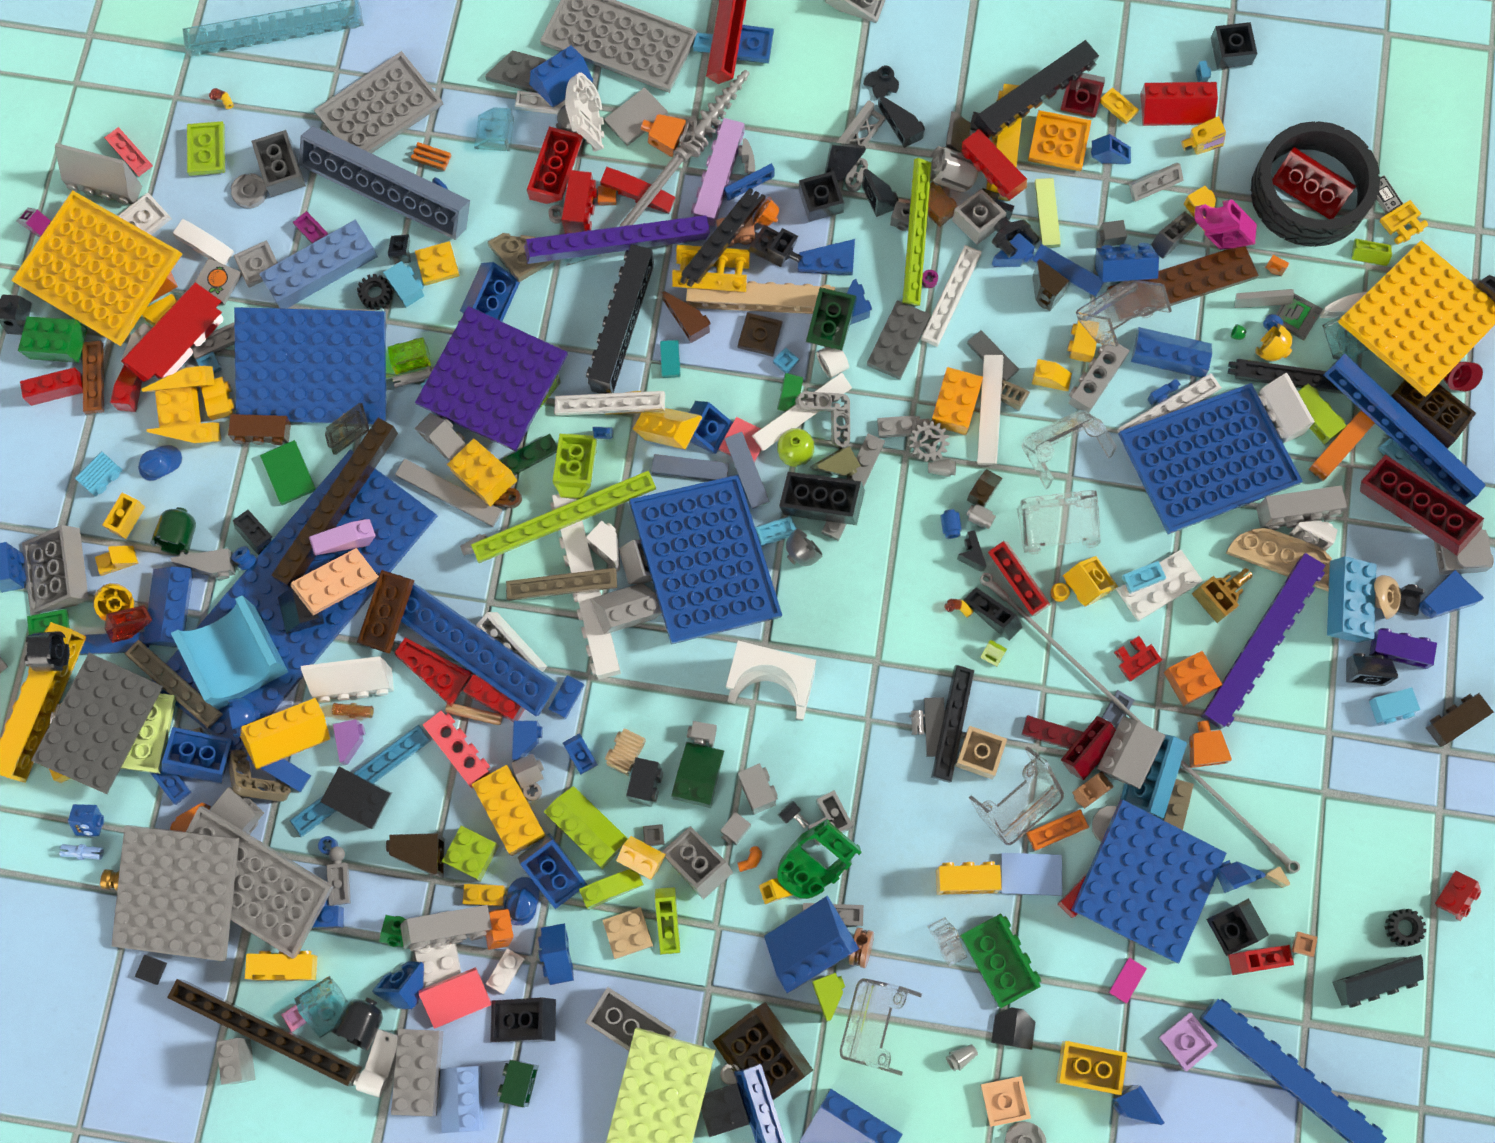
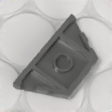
M512 50L485 77L487 81L538 93L529 84L530 72L544 63L546 59Z

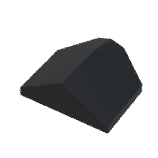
M1013 1007L1006 1009L994 1016L991 1043L1032 1050L1036 1022L1024 1009Z

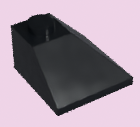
M863 170L862 188L875 216L878 217L893 211L896 202L899 201L896 192H893L887 183L870 170Z

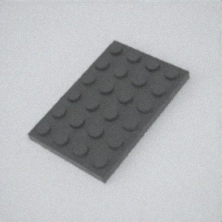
M88 653L31 761L108 794L163 686Z

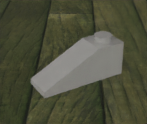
M228 548L171 558V562L178 567L191 568L194 572L218 579H228L230 576L235 575V565L231 558L233 553Z

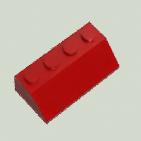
M1217 82L1144 83L1140 93L1142 126L1200 125L1216 117L1218 102Z
M549 126L527 187L529 200L544 204L562 200L568 184L570 170L574 167L584 138L581 134Z
M1295 147L1290 151L1272 178L1273 185L1328 219L1335 218L1356 188V185Z

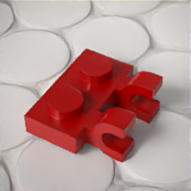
M1140 636L1130 641L1133 648L1138 651L1134 656L1130 657L1124 646L1114 652L1117 658L1123 662L1118 667L1129 682L1162 661L1153 645L1150 644L1146 647Z

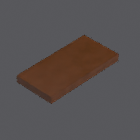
M381 570L357 643L390 654L415 580Z

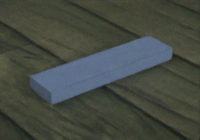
M743 432L724 438L751 508L753 509L770 502Z
M654 454L651 472L658 475L712 481L727 477L729 463Z

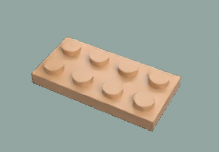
M355 548L291 582V587L312 615H315L378 581L379 576L358 549Z

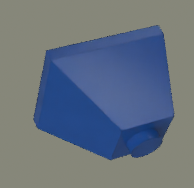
M1132 1085L1123 1091L1122 1095L1112 1098L1115 1102L1113 1106L1120 1116L1123 1114L1124 1117L1156 1125H1163L1165 1123L1141 1085Z

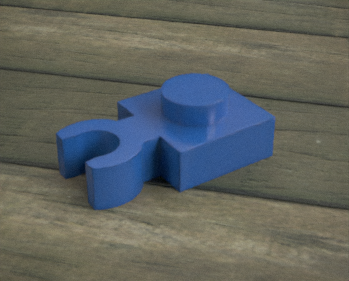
M1174 379L1169 384H1165L1153 391L1147 399L1151 406L1155 403L1160 404L1168 398V394L1176 391L1181 384L1177 379Z

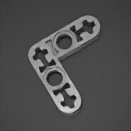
M804 391L796 397L795 402L799 409L831 412V441L834 447L841 449L850 443V399L847 395ZM805 396L806 400H812L814 398V401L808 402L804 405V402L801 401V399ZM819 397H824L827 400L825 407L818 403ZM840 399L841 402H844V405L841 407L839 403H834L832 405V402H837ZM840 416L844 418V426H839L837 424V417ZM837 430H845L841 433V438L845 440L841 444L840 441L837 440V438L840 437V431Z

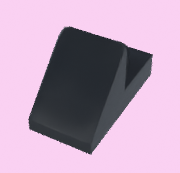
M409 234L391 236L388 257L393 264H397L400 261L403 263L411 262Z
M975 530L967 532L964 544L966 549L970 551L958 554L957 560L980 572L984 571L987 565Z

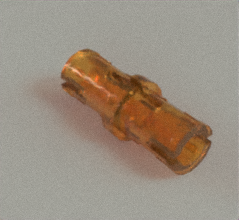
M333 703L332 715L349 716V718H372L374 713L373 706H362L356 703Z

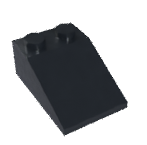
M339 766L320 802L370 829H374L392 792Z
M540 997L492 1000L490 1042L555 1041L556 999Z

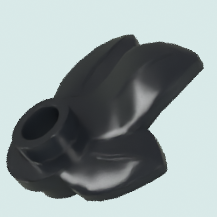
M887 65L880 67L876 72H870L865 77L863 83L864 86L873 87V94L877 99L881 95L885 97L888 91L897 93L899 89V81L894 77L893 69Z

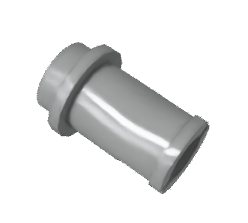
M922 710L911 711L909 717H911L912 735H924L923 717H925V714H923Z

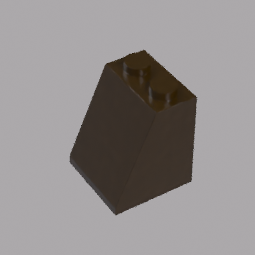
M438 833L389 835V840L386 841V851L389 852L390 856L438 878H444V862H442L445 851L444 837Z

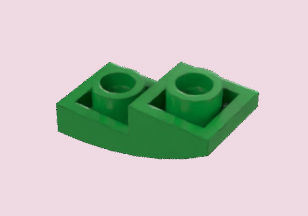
M789 373L784 374L777 410L786 412L796 405L795 400L801 393L803 377Z

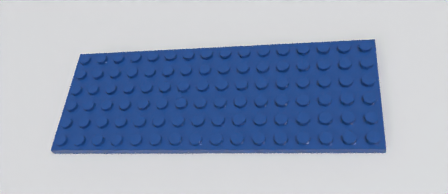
M351 449L256 558L255 564L242 574L196 628L205 627L226 616L235 607V599L242 595L255 606L288 670V673L241 697L253 702L255 709L259 708L261 719L272 715L303 678L301 666L313 665L374 593L377 581L322 611L324 624L286 634L278 597L290 588L279 583L271 576L354 452ZM375 468L336 527L350 522L370 519L375 538L369 546L357 549L379 576L381 570L392 572L438 516ZM355 548L316 555L304 575ZM178 649L166 664L200 693ZM164 689L161 691V694H169ZM176 700L175 705L209 733L232 739V751L235 749L242 750L245 747L241 737L234 738L237 730H232L229 707H233L232 703L219 709L223 715L209 729Z

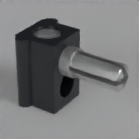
M791 801L778 814L785 823L794 818L803 828L809 826V823L800 814L801 809L794 801Z

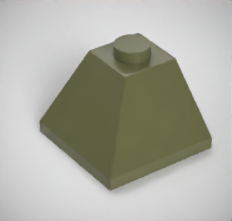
M850 446L830 454L810 466V468L819 472L850 477L857 472L856 469L861 465Z

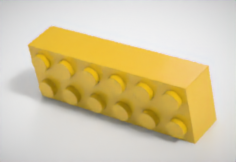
M1004 84L1002 91L999 90L997 101L1019 85ZM1021 117L1017 118V121L1011 127H1004L998 136H992L991 141L1015 167L1017 166ZM987 181L986 189L999 193L997 187ZM999 195L998 200L1009 201L1006 197Z

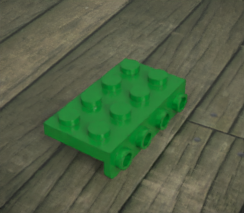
M1001 913L960 935L999 1009L1040 988V982H1042L1039 974L1036 971H1032L1029 965L1031 964L1029 956L1020 949L1021 942L1016 934L1013 935L1009 929L1011 924L1006 916L1003 917Z

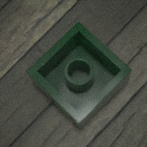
M509 1060V1063H505L503 1075L505 1076L504 1084H500L497 1096L500 1097L499 1102L522 1108L529 1107L539 1065L519 1060Z

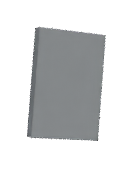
M644 87L607 116L604 122L628 146L645 133V131L641 130L644 119L654 123L658 114L667 116L668 111Z

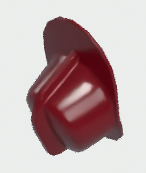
M1459 362L1443 380L1451 390L1470 391L1476 388L1482 380L1483 369L1477 363Z

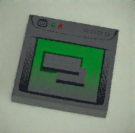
M1294 293L1292 304L1281 305L1276 315L1283 320V327L1291 334L1305 340L1323 309Z

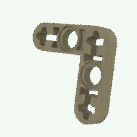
M235 749L231 752L228 758L231 787L237 795L273 801L287 800L291 792L287 784L252 778L249 761L246 760L248 755L242 750Z

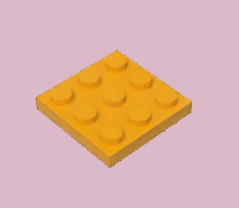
M1038 110L1028 161L1081 171L1092 120Z

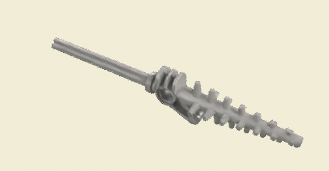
M747 70L737 75V79L729 83L730 87L722 90L723 95L715 96L716 103H708L710 111H700L703 118L700 122L695 116L687 120L683 134L679 139V148H676L674 151L675 156L619 227L633 225L682 162L686 163L691 156L698 158L701 155L704 147L708 146L705 135L707 134L709 138L713 137L712 133H715L716 130L712 128V125L716 129L718 128V124L721 123L718 117L723 119L724 115H726V112L723 110L725 108L730 109L732 105L730 103L731 99H736V92L741 90V85L744 81H747V77L750 74Z

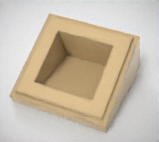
M1281 867L1274 868L1265 874L1266 877L1264 878L1282 888L1290 885Z

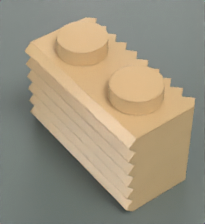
M624 728L622 732L619 731L614 740L616 745L613 750L609 749L605 759L607 760V766L629 776L635 757L639 756L646 743V739Z

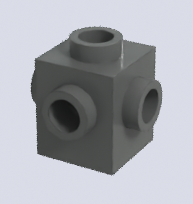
M896 202L891 216V226L897 227L901 231H908L910 203Z

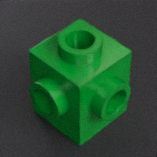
M385 915L379 942L392 947H403L400 925L406 919L401 916Z

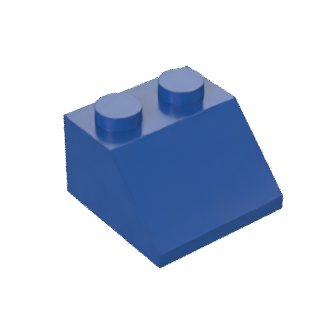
M695 401L689 413L701 415L702 419L690 442L716 454L733 422L710 402Z

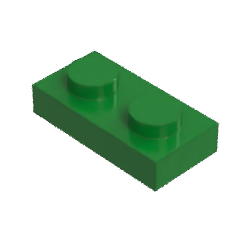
M63 609L27 616L29 635L44 632L50 625V622L70 629L68 611Z

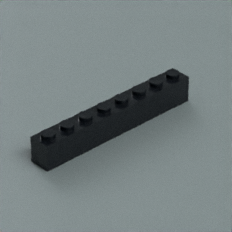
M1084 40L979 113L974 121L975 126L988 138L998 136L1004 127H1011L1017 121V118L1025 117L1033 107L1035 109L1044 102V99H1051L1057 93V90L1065 89L1073 79L1075 81L1078 80L1084 71H1091L1097 65L1095 62L1099 55Z

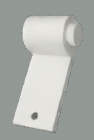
M378 1029L366 1067L354 1079L353 1085L356 1086L357 1091L378 1098L381 1097L396 1055L398 1035Z

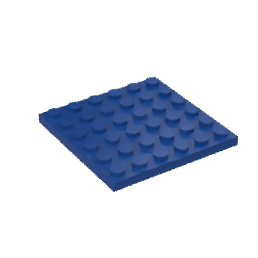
M1120 800L1071 910L1179 964L1218 875V869L1221 868L1227 853L1125 800Z

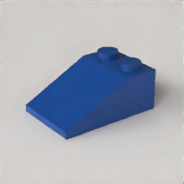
M550 833L518 856L520 865L555 909L579 892L580 888L587 886L586 881Z

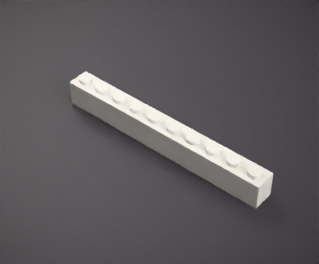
M559 494L552 495L551 509L555 510L577 499L561 498ZM583 521L560 529L562 537L559 538L561 548L566 550L567 555L563 557L566 567L570 566L571 573L595 570ZM600 590L573 593L574 601L579 602L580 609H577L579 620H583L585 626L581 627L584 639L588 638L589 645H586L588 657L592 656L594 662L590 664L593 675L597 674L598 680L621 674L611 633L604 634L590 600L600 596Z

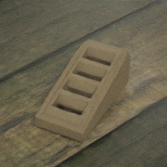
M1002 379V391L1004 388L1008 390L1005 395L1001 394V401L1020 411L1030 392ZM1012 391V392H1014V394H1013V396L1010 398V397H1008V396H1009L1010 392ZM1017 395L1021 396L1018 401L1015 400Z

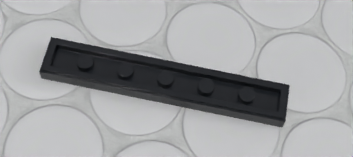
M959 665L954 666L931 778L948 783L952 782L975 671L973 669Z

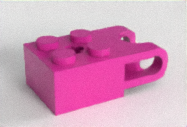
M1234 200L1222 201L1223 206L1219 208L1210 207L1206 204L1195 207L1196 223L1205 231V236L1220 250L1255 244L1257 224Z

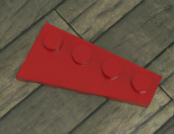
M406 637L395 651V656L451 707L472 677L471 672Z

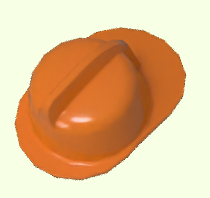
M770 196L758 208L754 216L753 225L759 223L770 226L773 222L778 221L779 207L772 201Z

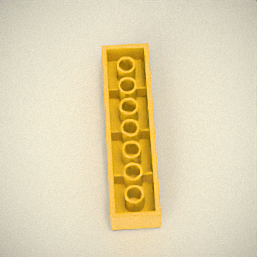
M50 622V625L44 632L60 631L65 635L66 638H63L65 644L69 645L70 650L69 662L62 667V671L35 672L29 667L28 677L21 686L20 696L13 704V712L6 721L5 731L0 738V775L26 783L34 764L31 760L50 726L51 713L56 712L57 705L61 700L86 639V636Z

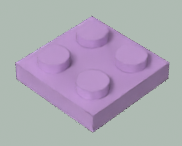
M1191 1012L1158 1037L1184 1071H1188L1218 1046Z

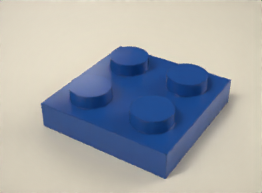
M742 25L737 60L769 64L774 29Z

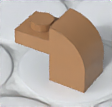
M1099 772L1072 793L1075 801L1085 809L1114 786L1103 772Z

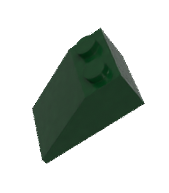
M820 287L806 342L842 351L857 302L856 295Z
M686 742L671 795L672 799L711 808L724 750Z

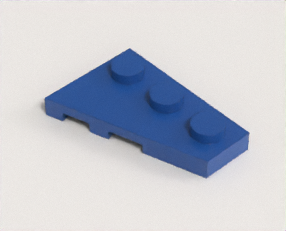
M855 239L799 252L802 258L798 263V272L853 275Z

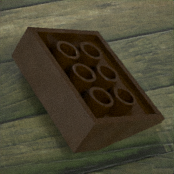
M1404 380L1391 395L1396 402L1447 449L1458 439L1476 415L1475 411L1439 384L1425 397Z
M766 1002L756 1007L712 1041L727 1064L733 1067L731 1068L733 1072L737 1071L734 1065L738 1066L739 1069H747L761 1064L772 1100H775L813 1071Z

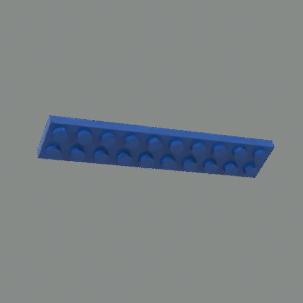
M415 583L413 584L401 622L534 716H539L558 682Z

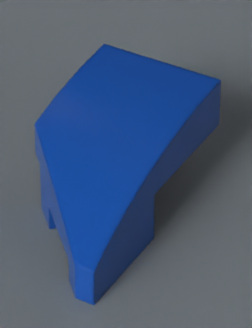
M593 427L594 438H613L612 427Z

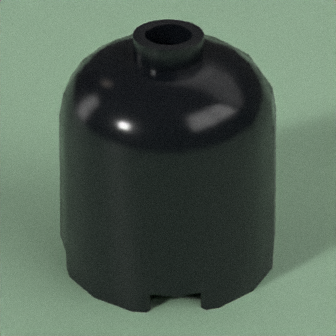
M368 997L365 1000L354 999L347 1004L331 1032L338 1037L346 1038L348 1042L368 1051L382 1023L383 1014L376 1007V1001Z

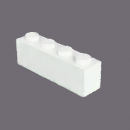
M487 612L476 624L481 630L543 672L547 668L546 664L498 612Z

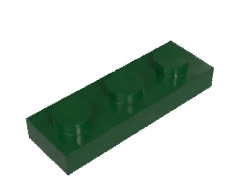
M548 434L501 459V462L515 476L557 453V444L551 434Z

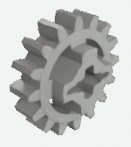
M926 421L922 422V427L917 424L915 426L916 430L910 431L913 437L908 438L909 441H912V444L908 447L914 448L911 454L917 453L918 460L924 457V462H928L929 458L932 462L936 461V457L942 458L941 452L946 453L947 450L944 447L950 444L945 442V439L949 438V435L943 434L946 429L940 430V423L934 426L933 421H930L928 425ZM931 430H934L938 436L933 434ZM921 432V435H922V436H921L920 440L917 441V437H918L919 433ZM927 439L936 440L930 444H922V442H924ZM938 442H940V446H939L938 450L936 451V446H937ZM919 447L925 449L926 453L922 452Z

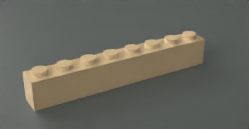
M749 281L746 285V292L687 288L686 303L697 309L813 314L819 288L835 290V287L830 285L813 286L811 284L794 285L792 283H785L783 285L774 282L761 284Z

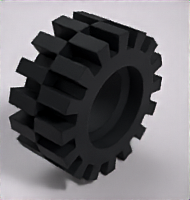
M373 274V277L367 275V280L363 277V283L359 282L358 286L360 288L357 287V294L362 304L366 308L369 307L370 310H374V307L376 310H380L379 306L385 308V303L389 305V299L392 300L391 294L393 292L387 279L383 278L382 275L377 277L376 274ZM380 287L382 292L379 296L372 298L368 295L371 288Z
M1412 909L1394 911L1392 914H1389V919L1385 921L1387 926L1384 927L1385 930H1388V933H1386L1387 937L1390 936L1391 942H1396V945H1402V947L1420 943V940L1425 937L1423 933H1426L1427 930L1424 929L1426 923L1422 922L1423 917L1418 916V912L1412 911ZM1401 920H1407L1412 924L1413 930L1410 935H1403L1399 931L1398 925Z

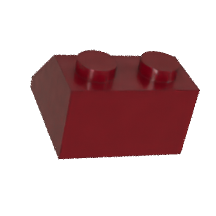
M1083 73L1078 80L1075 81L1073 79L1070 81V84L1065 88L1060 110L1095 118L1105 84V77Z

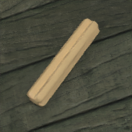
M447 704L445 708L446 713L495 725H500L502 722V715L458 704H453L452 707Z

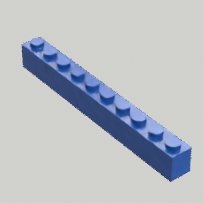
M1345 353L1323 374L1460 503L1467 505L1485 487L1486 484Z
M1213 999L1199 1019L1348 1143H1384L1387 1138L1382 1134L1383 1130L1373 1123L1372 1125L1365 1120L1366 1116L1357 1109H1351L1348 1106L1349 1102L1340 1095H1334L1331 1092L1332 1088L1325 1082L1321 1081L1320 1083L1314 1078L1315 1074L1306 1067L1304 1069L1297 1064L1298 1060L1289 1053L1286 1055L1280 1050L1282 1047L1274 1040L1269 1041L1265 1038V1033L1257 1026L1252 1027L1248 1024V1019L1239 1012L1236 1014L1230 1009L1232 1006L1226 1000Z

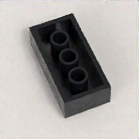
M788 472L779 507L782 513L787 516L857 525L865 489L861 481Z

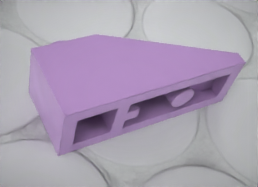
M370 519L350 522L310 536L309 540L314 554L320 555L369 546L375 538V533Z

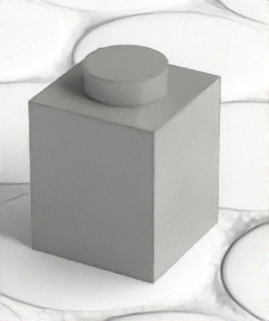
M533 753L511 763L521 788L544 779L541 772L544 770L540 759H535Z
M735 812L720 830L723 834L721 838L730 845L732 842L737 845L750 829L751 824Z

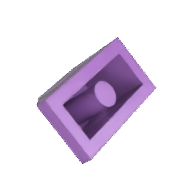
M357 719L333 724L339 762L343 765L349 764L364 741L365 728L363 723L360 724Z

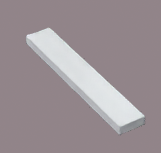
M967 245L964 246L921 337L922 341L938 347L981 256V251Z
M984 355L978 465H997L1003 355Z
M840 373L814 392L845 394L852 387L843 373ZM819 397L818 403L825 407L827 400L824 397ZM804 398L801 401H803L805 405L808 402H813L814 398L812 400H806ZM794 405L754 433L752 437L760 449L764 451L777 442L785 431L797 428L819 411L802 410L797 405Z
M1212 373L1121 426L1117 431L1120 432L1201 402L1221 390L1222 387Z
M664 391L555 396L554 414L556 416L665 411Z

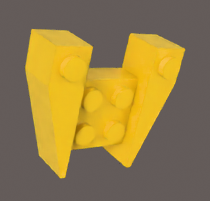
M197 366L184 368L142 388V392H155L159 428L146 429L147 432L192 443L221 441L219 423H201L197 387L215 385L213 367Z

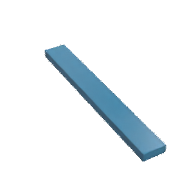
M417 725L355 771L354 774L375 783L431 740L420 725ZM322 797L289 820L301 837L336 812V810L320 802Z

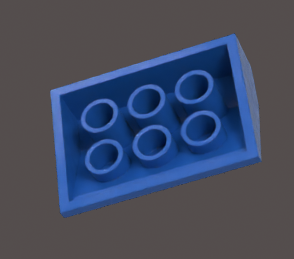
M828 895L764 936L776 976L786 993L797 989L859 950Z
M830 1088L799 1143H898L903 1134Z

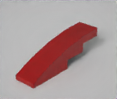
M607 166L600 181L601 186L617 190L619 195L634 199L635 203H638L652 185ZM661 189L647 207L669 214L676 198Z

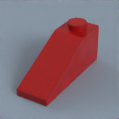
M123 365L114 384L110 403L117 410L136 412L142 380L125 365Z
M1290 945L1228 955L1232 975L1294 965Z

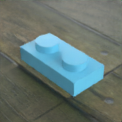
M1159 561L1124 574L1122 579L1131 594L1164 581L1166 576Z

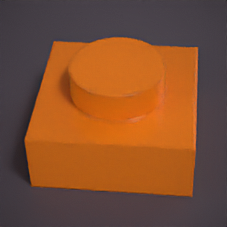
M1272 255L1265 268L1274 275L1282 276L1289 263Z

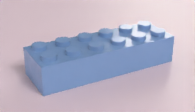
M355 219L261 272L260 276L279 307L287 309L378 256Z

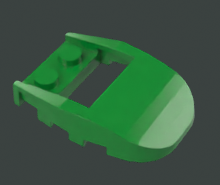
M826 819L802 833L786 851L778 864V881L787 891L798 898H813L825 891L824 888L830 883L835 884L840 879L841 873L844 870H848L852 865L851 859L855 854L860 855L862 853L860 846L856 845ZM815 838L839 859L827 869L801 846L808 840L811 841Z

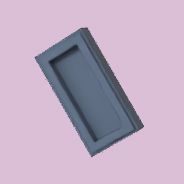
M1119 690L1114 695L1128 710L1135 701ZM1111 700L1101 718L1111 722L1115 729H1117L1122 717L1126 716V713Z

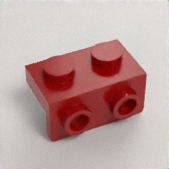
M1455 870L1435 905L1455 915L1456 920L1461 921L1463 917H1467L1470 913L1472 902L1478 900L1481 895L1479 882Z

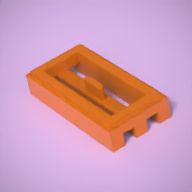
M417 142V147L414 148L411 160L445 171L451 158V153ZM418 154H419V155H422V156H425V157H428L429 159H432V160H437V161L443 162V164H440V163H437V162H434V161H431V160H428V159L419 157Z

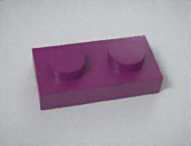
M307 211L293 221L295 227L312 244L328 235L325 229Z

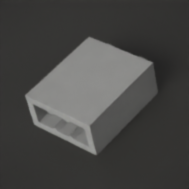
M234 1038L216 1042L221 1085L254 1081L255 1071L251 1039Z

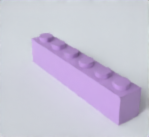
M726 118L723 119L722 124L718 125V137L712 143L711 150H713V153L707 159V172L704 171L702 174L701 182L703 184L702 187H698L696 198H698L697 203H693L691 214L694 217L707 215L708 224L711 226L716 224L724 199V188L728 186L739 152V145H741L745 133L744 123Z

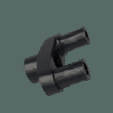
M1003 217L994 227L998 233L991 243L996 248H1000L1008 258H1011L1018 249L1009 241L1018 233L1033 246L1040 241L1041 237L1033 231L1031 225L1026 220L1011 222L1007 217Z

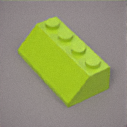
M574 786L557 797L544 811L601 869L621 851L623 844L628 840Z

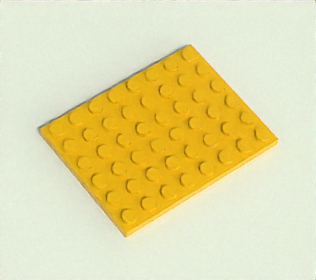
M72 190L11 281L121 346L182 256V253Z
M1421 240L1339 319L1338 323L1426 397L1495 325V301L1478 289L1475 284Z

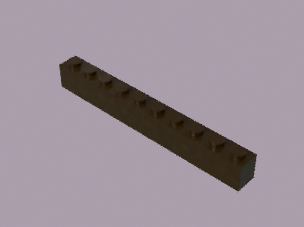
M379 417L376 419L271 576L276 581L291 588V582L304 575L316 557L309 537L337 526L398 435L393 425Z
M176 979L167 996L168 999L346 1086H354V1079L362 1069V1066L186 980Z

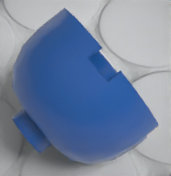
M228 699V703L233 705V707H229L232 730H237L234 738H239L242 726L261 719L259 708L255 709L253 702L249 699Z

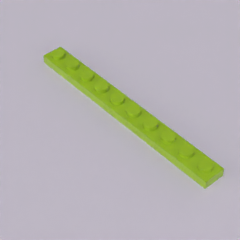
M648 470L473 543L471 546L478 563H482L625 503L630 499L654 491L656 486Z

